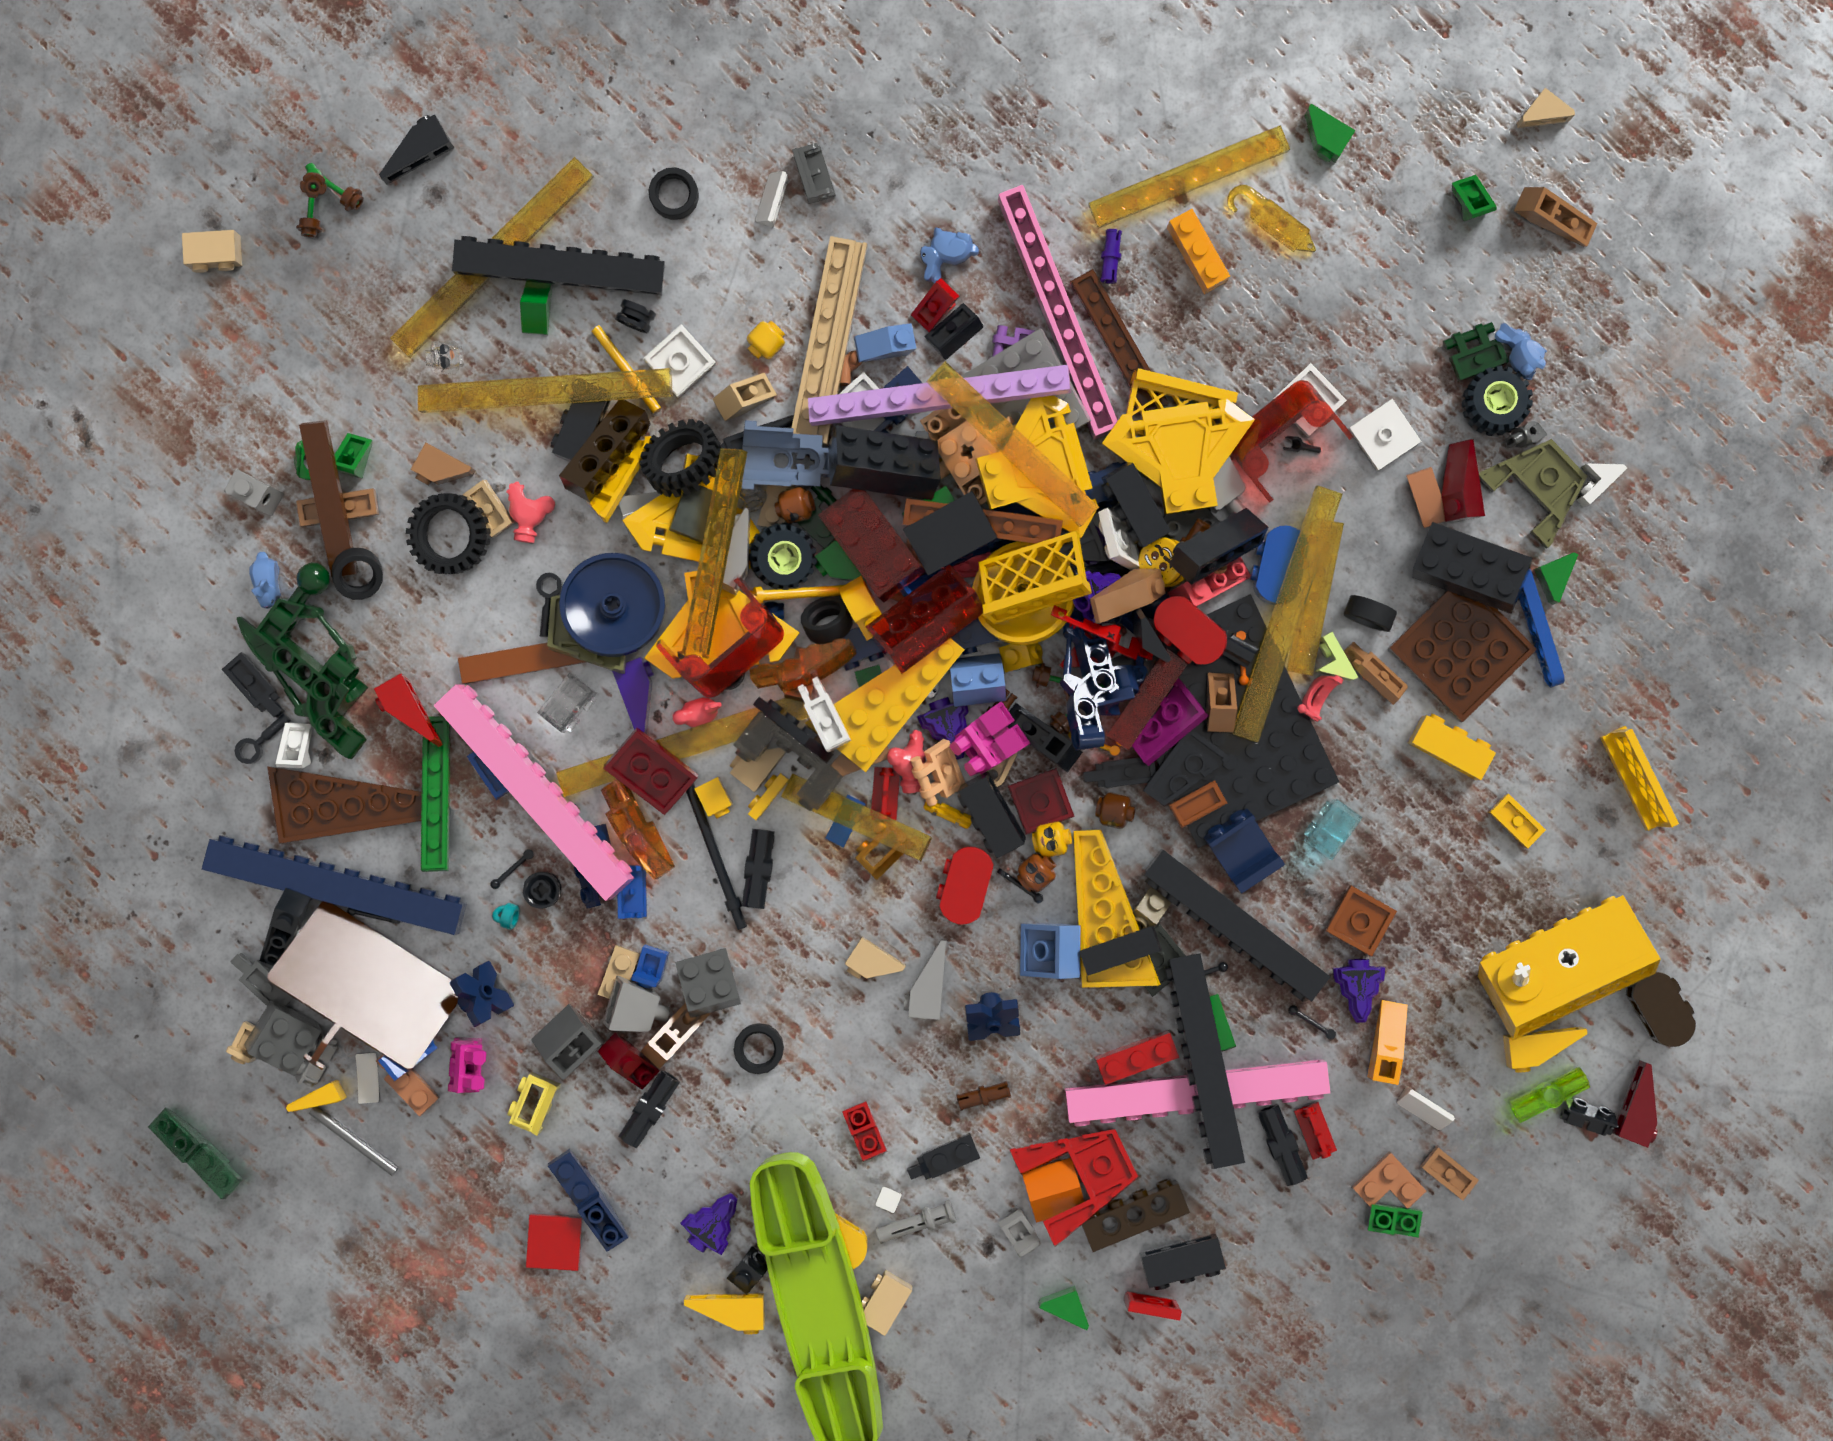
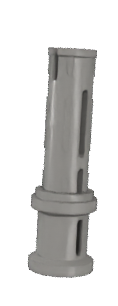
M947 1200L943 1205L931 1209L929 1207L924 1208L920 1214L876 1227V1233L880 1244H883L884 1242L926 1228L932 1231L935 1230L936 1226L948 1222L956 1223V1217L950 1200Z

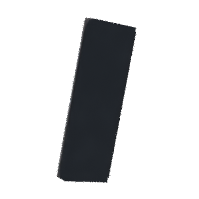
M962 303L924 337L946 360L983 328V324L979 317Z

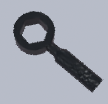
M554 573L542 574L536 583L538 593L545 598V604L542 607L540 637H548L551 597L560 595L563 587L561 578ZM551 577L557 580V590L548 594L543 591V581Z
M283 713L261 733L257 740L252 738L240 740L234 750L236 758L245 764H253L259 761L263 754L261 744L264 741L270 740L291 719ZM246 743L253 744L256 751L251 759L244 758L241 751Z

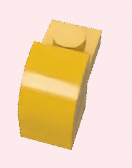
M862 576L838 588L849 613L867 641L890 628Z

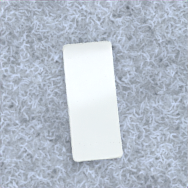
M376 1053L356 1054L358 1103L379 1102Z

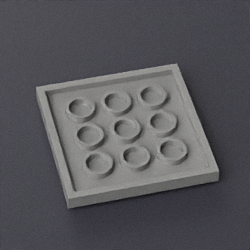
M1038 329L956 379L1061 366V363L1043 329ZM1070 381L1071 393L1054 396L1069 404L1071 412L1063 415L1066 425L1074 423L1077 430L1092 420ZM1030 398L976 406L986 415L992 427L1005 420L1008 416H1011L1015 421L1011 425H1015ZM1048 419L1050 428H1056L1054 419ZM1010 435L1001 440L1003 446H1005Z

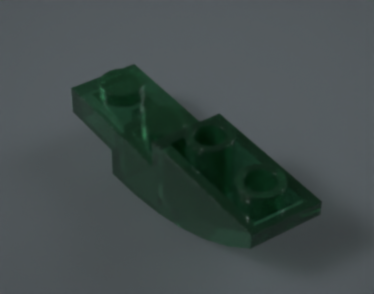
M165 1107L148 1126L163 1144L182 1163H187L220 1199H226L242 1182L243 1179L229 1165L230 1161L200 1132L169 1108Z

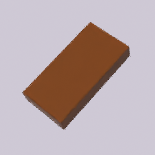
M1214 780L1168 806L1180 828H1183L1227 804V801Z

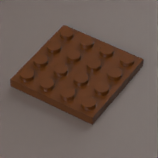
M1446 591L1388 648L1460 722H1464L1537 650L1498 609Z

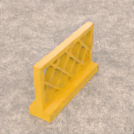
M1138 368L1132 373V386L1126 414L1131 413V416L1138 412L1141 414L1144 408L1154 402L1158 409H1163L1164 407L1159 399L1165 395L1172 396L1178 406L1185 405L1190 401L1197 403L1208 402V405L1211 406L1209 409H1213L1214 407L1218 408L1217 400L1228 399L1235 404L1238 393ZM1137 389L1147 390L1153 400L1141 406L1136 398ZM1134 404H1135V406L1137 407V410H1135V411L1133 412V408H1134ZM1211 420L1212 426L1221 425L1220 423L1216 424L1214 420ZM1135 431V435L1143 437L1144 431Z
M1077 531L979 562L985 604L982 605L983 614L993 624L1092 594L1090 584L1086 579L1080 538ZM1073 541V548L1068 556L1059 552L1064 543ZM1045 549L1050 551L1043 564L1034 560L1040 551ZM1056 555L1065 559L1057 572L1049 568ZM1020 557L1026 559L1019 571L1011 568L1015 559ZM1033 563L1039 566L1040 569L1034 578L1030 579L1024 574ZM1070 563L1077 566L1078 575L1067 578L1063 574ZM999 565L1002 568L995 579L990 578L987 568ZM1007 571L1016 575L1008 587L1000 583ZM1046 571L1054 575L1049 584L1041 585L1038 583ZM1021 579L1030 583L1024 592L1017 593L1014 591ZM997 586L1006 590L1000 599L992 601L991 595Z
M1622 726L1601 736L1600 739L1645 830L1649 831L1655 827H1674L1678 825L1676 816L1633 729H1627L1626 726Z

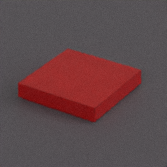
M530 1214L526 1268L578 1271L583 1218L577 1216Z
M1130 1291L1125 1292L1124 1303L1127 1311L1180 1321L1182 1311L1176 1300Z

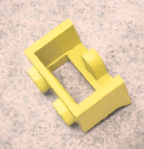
M533 1072L528 1075V1078L523 1076L517 1091L521 1092L518 1102H512L507 1114L511 1117L509 1123L538 1136L542 1132V1124L552 1107L551 1102L561 1084ZM534 1084L544 1088L529 1122L519 1118L530 1088Z

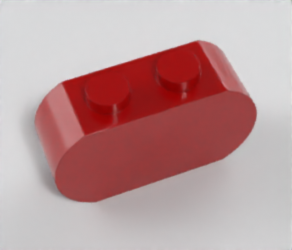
M1173 596L1167 598L1157 607L1154 615V625L1156 630L1160 632L1158 638L1169 647L1173 643L1180 649L1177 654L1188 664L1192 661L1196 664H1209L1218 660L1223 655L1227 647L1226 632L1186 597Z
M973 846L963 847L953 853L952 859L946 858L943 874H947L945 885L939 884L936 899L940 900L939 906L943 915L953 923L969 924L980 917L994 866L990 856L980 848Z

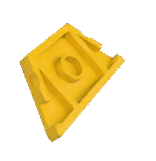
M645 436V440L637 441L631 454L622 460L616 473L610 476L604 483L601 492L588 502L604 522L607 523L640 469V461L643 460L641 453L647 452L644 446L646 443L653 444L650 440L651 436Z

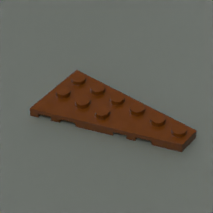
M267 766L279 844L421 821V791Z

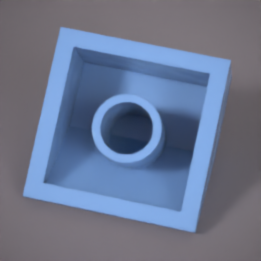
M1000 653L958 658L950 667L954 707L1006 701L1005 679Z
M1021 924L1020 976L1053 979L1080 978L1079 951L1081 925Z

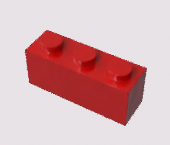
M1166 1030L1100 1054L1094 1058L1102 1080L1106 1085L1177 1059L1179 1055L1171 1033Z

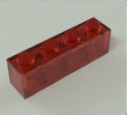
M1167 648L1166 651L1172 660L1167 663L1157 658L1145 676L1144 681L1139 686L1140 691L1135 695V699H1129L1121 711V715L1116 718L1105 734V737L1126 751L1131 748L1188 664Z

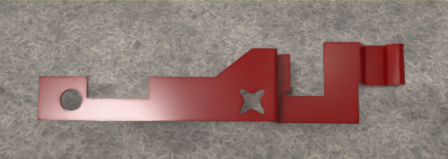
M1056 605L1053 606L1051 616L1070 623V627L1074 625L1073 629L1079 627L1113 642L1112 650L1136 660L1138 652L1139 656L1148 660L1152 659L1153 654L1143 649L1135 637L1131 638L1129 648L1119 645L1122 636L1119 634L1120 626L1115 624L1101 626L1085 618L1082 623L1066 616L1067 610ZM1062 612L1064 616L1061 617L1058 613Z

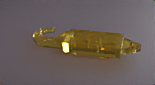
M1238 185L1229 192L1227 203L1233 212L1238 211L1234 205V198L1238 194H1244L1254 201L1250 210V218L1260 228L1292 252L1295 250L1316 251L1309 234L1310 229L1272 200H1268L1253 187Z

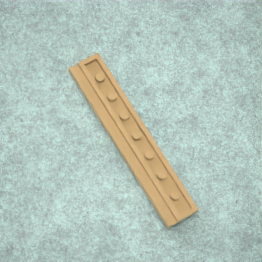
M830 236L792 423L793 434L823 435L822 444L826 446L828 445L832 424L811 426L809 422L808 398L838 394L868 247L866 242L860 243L855 240Z

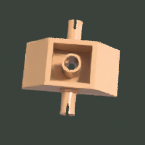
M976 405L935 410L921 419L920 422L926 432H928L930 439L938 441V452L942 457V461L939 462L941 479L952 474L964 495L973 491L980 505L987 502L975 459L1003 450L1004 446L1001 440L1012 433L1016 424L1011 425L1015 422L1014 419L1008 416L1005 420L992 427L986 415ZM973 446L974 450L970 453V447Z

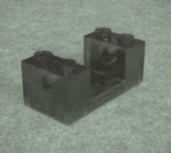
M758 712L733 744L737 748L735 753L746 762L751 760L758 762L771 743L777 738L776 745L786 753L793 751L799 755L797 761L808 770L812 767L815 768V771L796 795L800 797L798 802L809 811H812L813 808L817 811L820 810L845 776L805 747L763 712Z

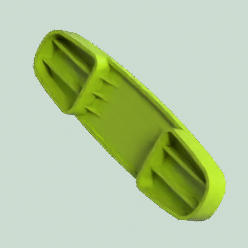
M798 1152L773 1155L766 1158L752 1174L750 1180L751 1206L757 1244L760 1251L765 1254L779 1318L797 1375L795 1390L815 1441H878L883 1430L882 1408L869 1331L850 1257L826 1187L815 1163L808 1156Z

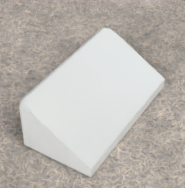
M780 171L769 174L755 219L757 223L769 227L775 226L788 183L786 172Z
M1405 1087L1397 1100L1398 1105L1437 1130H1442L1455 1119L1452 1114L1409 1087Z

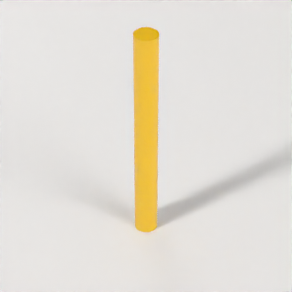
M600 325L592 329L591 332L653 414L658 412L661 406Z

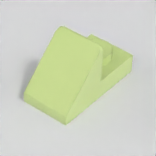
M1333 632L1319 638L1322 643L1319 647L1326 658L1330 657L1332 661L1315 670V672L1329 676L1337 675L1348 681L1358 678Z

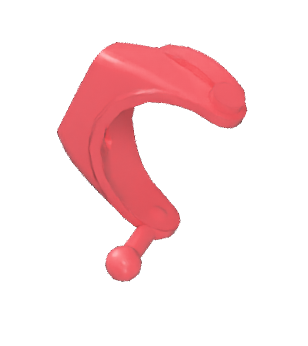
M1337 675L1320 676L1314 679L1302 699L1303 704L1298 706V711L1305 713L1316 722L1321 721L1322 717L1319 714L1326 698L1337 685L1343 683V679Z

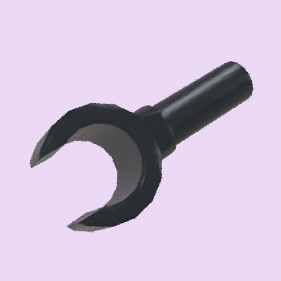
M1285 437L1292 440L1291 448L1283 447L1285 451L1299 452L1300 450H1306L1315 453L1321 452V447L1303 443L1299 437Z

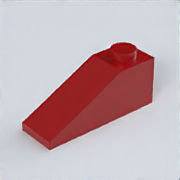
M402 673L374 688L378 696L375 698V701L382 712H388L437 747L443 745L410 680Z

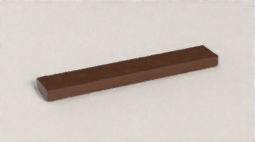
M1091 269L1070 281V284L1131 390L1132 373L1138 368L1147 371L1151 370L1094 269ZM1137 389L1136 398L1141 406L1153 400L1147 390ZM1165 396L1159 399L1163 407L1169 405ZM1154 402L1144 408V411L1156 410L1158 407Z
M324 420L301 423L299 428L332 577V565L335 558L344 550L354 547L328 422ZM357 561L345 565L342 570V576L357 574L359 572Z

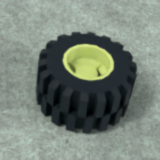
M1496 366L1494 369L1490 367L1480 372L1468 384L1467 389L1463 393L1465 399L1462 401V407L1466 409L1463 415L1465 418L1469 416L1471 420L1468 424L1471 427L1474 424L1478 426L1476 431L1479 433L1487 431L1486 435L1492 436L1497 433V436L1504 435L1506 432L1513 431L1529 415V408L1533 404V400L1529 398L1533 393L1532 389L1527 390L1526 387L1529 385L1527 379L1525 381L1520 379L1522 374L1519 371L1513 374V368L1507 367L1505 370L1502 369V366Z
M782 522V524L773 523L769 527L765 526L759 534L756 533L753 537L755 538L754 542L750 543L749 546L751 549L749 560L751 562V569L763 583L774 589L789 590L790 587L797 588L799 583H805L808 580L807 576L809 574L812 575L814 572L813 565L817 562V558H815V553L817 552L812 544V539L806 532L794 525Z

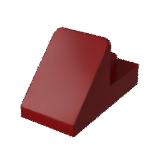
M940 278L910 315L930 332L956 306L955 301L959 298V295Z

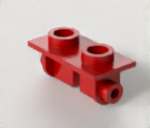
M874 768L870 819L895 821L897 819L900 775L893 768Z
M1319 1102L1294 1110L1312 1160L1319 1157L1322 1159L1328 1158L1332 1152L1337 1151Z

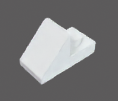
M1592 463L1581 466L1594 483L1590 480L1581 488L1580 492L1582 495L1577 501L1583 507L1590 505L1627 467L1624 464Z
M285 723L275 763L276 767L304 768L311 764L308 752L313 732L311 724Z

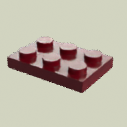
M636 728L603 767L604 770L663 815H666L698 778V774L639 728Z

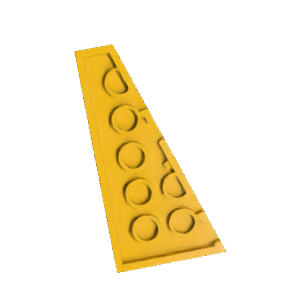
M943 633L834 703L852 740L836 749L864 772H867L965 649ZM811 719L806 721L805 724L817 733Z
M1102 830L1073 831L1078 925H1081L1080 950L1139 931L1140 929ZM1080 955L1082 988L1161 985L1150 955L1087 976Z

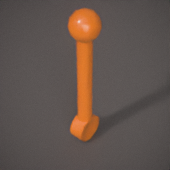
M1238 631L1235 636L1244 641L1246 633ZM1240 665L1241 676L1239 683L1247 685L1249 678L1246 676V667Z

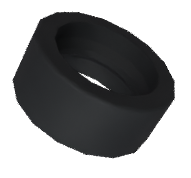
M677 167L665 168L659 171L650 182L648 189L649 199L655 211L662 217L670 220L683 219L689 216L696 208L699 200L698 187L693 177L685 170ZM669 179L681 180L689 189L687 202L679 208H668L659 199L660 186Z
M350 548L341 552L335 558L332 565V579L335 588L341 595L352 600H363L373 596L383 582L382 566L378 557L364 548ZM353 561L366 562L373 570V577L371 581L362 586L348 585L342 578L344 566Z
M1357 595L1350 596L1344 611V616L1348 619L1384 632H1390L1397 615V611L1393 608Z
M827 596L815 600L804 609L801 614V624L811 642L826 645L842 639L850 631L853 625V618L843 599ZM838 615L828 624L816 625L825 617Z
M757 1023L747 1026L740 1032L735 1040L733 1050L735 1059L741 1068L749 1073L763 1074L768 1073L778 1065L783 1056L784 1045L782 1037L776 1029L767 1024ZM752 1034H765L770 1037L774 1044L773 1056L766 1063H752L744 1055V1042Z

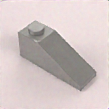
M941 939L911 987L910 995H905L904 1010L909 1011L908 1017L940 1020L946 940Z

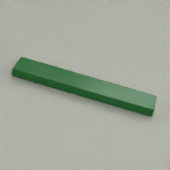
M430 716L429 719L443 745L437 747L423 737L422 872L449 871L450 724L443 716Z

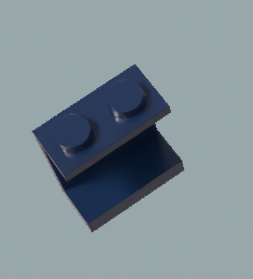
M1247 808L1236 811L1230 816V820L1222 825H1215L1204 836L1207 844L1241 894L1285 865L1256 823V818Z

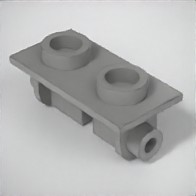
M323 1032L320 1033L319 1037L317 1038L316 1042L314 1043L313 1047L308 1053L309 1056H313L316 1049L318 1048L322 1040L325 1038ZM335 1038L330 1041L319 1059L329 1063L337 1048V1040ZM304 1060L295 1078L298 1084H301L303 1079H305L303 1083L313 1087L314 1083L317 1084L326 1067L321 1070L307 1060Z

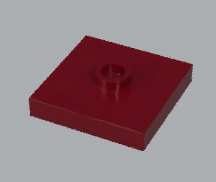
M1057 768L1008 785L1025 835L1035 832L1036 828L1040 825L1057 821L1062 822L1075 817Z

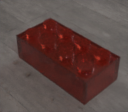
M851 489L818 514L882 602H886L926 572L867 491Z
M949 564L865 627L879 649L903 674L983 614V604L975 590Z

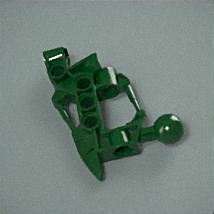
M310 562L299 569L296 576L298 587L291 597L278 598L257 628L243 617H237V622L253 654L265 666L268 672H274L283 686L284 692L295 707L294 713L297 716L308 717L310 724L319 736L332 745L339 754L345 758L353 759L367 739L343 715L368 689V686L356 678L360 668L354 664L357 659L354 647L351 644H347L339 633L329 625L323 617L324 610L322 608L306 603L311 595H318L324 592L330 583V575L327 569L319 563ZM318 618L328 630V634L339 646L338 650L328 659L324 666L290 639L292 637L291 632L300 620ZM287 650L290 652L291 659L289 662H287L285 658V653ZM306 667L310 670L309 678L304 673ZM280 670L308 693L306 703L302 704L291 686H288L279 672ZM325 683H327L330 688V692L328 695L324 692ZM329 720H332L334 723L333 731L328 727Z

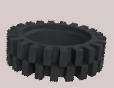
M688 419L687 425L684 420L678 421V427H675L673 423L668 424L669 430L666 432L661 428L658 431L661 436L656 437L653 435L650 438L653 444L646 443L644 448L647 452L641 453L643 460L640 461V466L642 467L643 474L654 490L661 495L664 493L666 497H671L672 493L675 497H680L681 491L686 496L690 495V488L693 487L696 492L701 489L699 484L701 482L705 485L709 484L708 476L715 478L718 474L715 468L721 469L722 463L720 460H724L721 443L709 425H704L700 420L695 423L694 419ZM693 443L702 445L701 454L687 468L674 473L662 471L665 459L679 447Z
M441 493L429 496L427 500H422L418 503L420 507H414L412 510L414 516L409 517L407 521L411 526L406 528V534H410V539L406 540L407 545H412L413 549L410 550L412 556L418 557L415 561L419 565L424 564L426 570L446 575L463 573V571L472 569L474 564L481 562L480 557L485 556L487 550L484 549L485 545H490V539H487V534H491L490 528H486V523H489L488 518L482 516L484 511L481 507L475 506L477 504L475 501L468 500L464 495ZM446 509L459 513L466 520L470 533L467 547L461 554L453 558H445L435 553L427 537L430 520L434 515Z

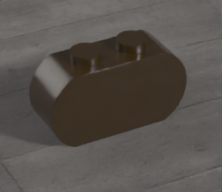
M1656 972L1654 975L1626 988V996L1652 1041L1668 1047L1681 1046L1688 1042L1695 1032L1696 1021L1692 1016L1694 1010L1687 1000L1683 1001L1679 994L1681 988L1678 982L1673 977L1670 978V976L1660 972Z

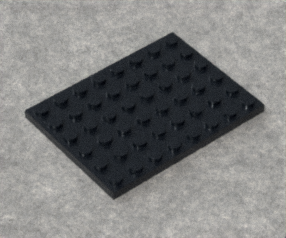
M1251 594L1207 614L1215 623L1230 630L1235 635L1238 631H1244L1246 633L1244 641L1258 648L1251 663L1246 668V676L1249 678L1247 685L1239 683L1241 676L1240 665L1232 661V659L1223 655L1218 660L1209 664H1196L1193 661L1188 664L1177 654L1180 649L1173 643L1169 647L1160 640L1172 660L1167 663L1153 655L1151 660L1143 657L1144 666L1147 668L1145 679L1139 686L1140 691L1135 695V699L1128 700L1142 729L1147 720L1153 718L1160 708L1159 703L1164 696L1167 697L1174 687L1172 684L1177 677L1182 680L1206 711L1208 673L1234 674L1237 701L1234 732L1207 731V718L1193 729L1229 755L1231 759L1174 799L1177 801L1215 780L1227 801V804L1187 825L1197 848L1207 845L1204 836L1208 834L1212 827L1224 824L1230 820V816L1236 811L1247 808L1256 818L1255 821H1258L1339 783L1309 716L1305 713H1300L1297 709L1303 703ZM1123 654L1111 659L1112 666H1136V660ZM1172 746L1169 750H1167L1163 755H1161L1156 760L1159 767L1164 762L1169 753L1172 751L1174 746Z

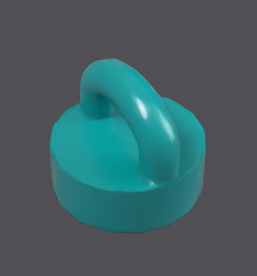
M507 903L497 907L492 913V918L495 922L500 923L501 928L512 930L519 920L520 908L516 904Z

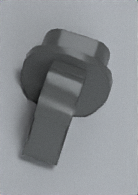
M1531 421L1522 427L1515 428L1511 436L1504 440L1507 448L1514 446L1525 447L1547 436V433L1538 422Z

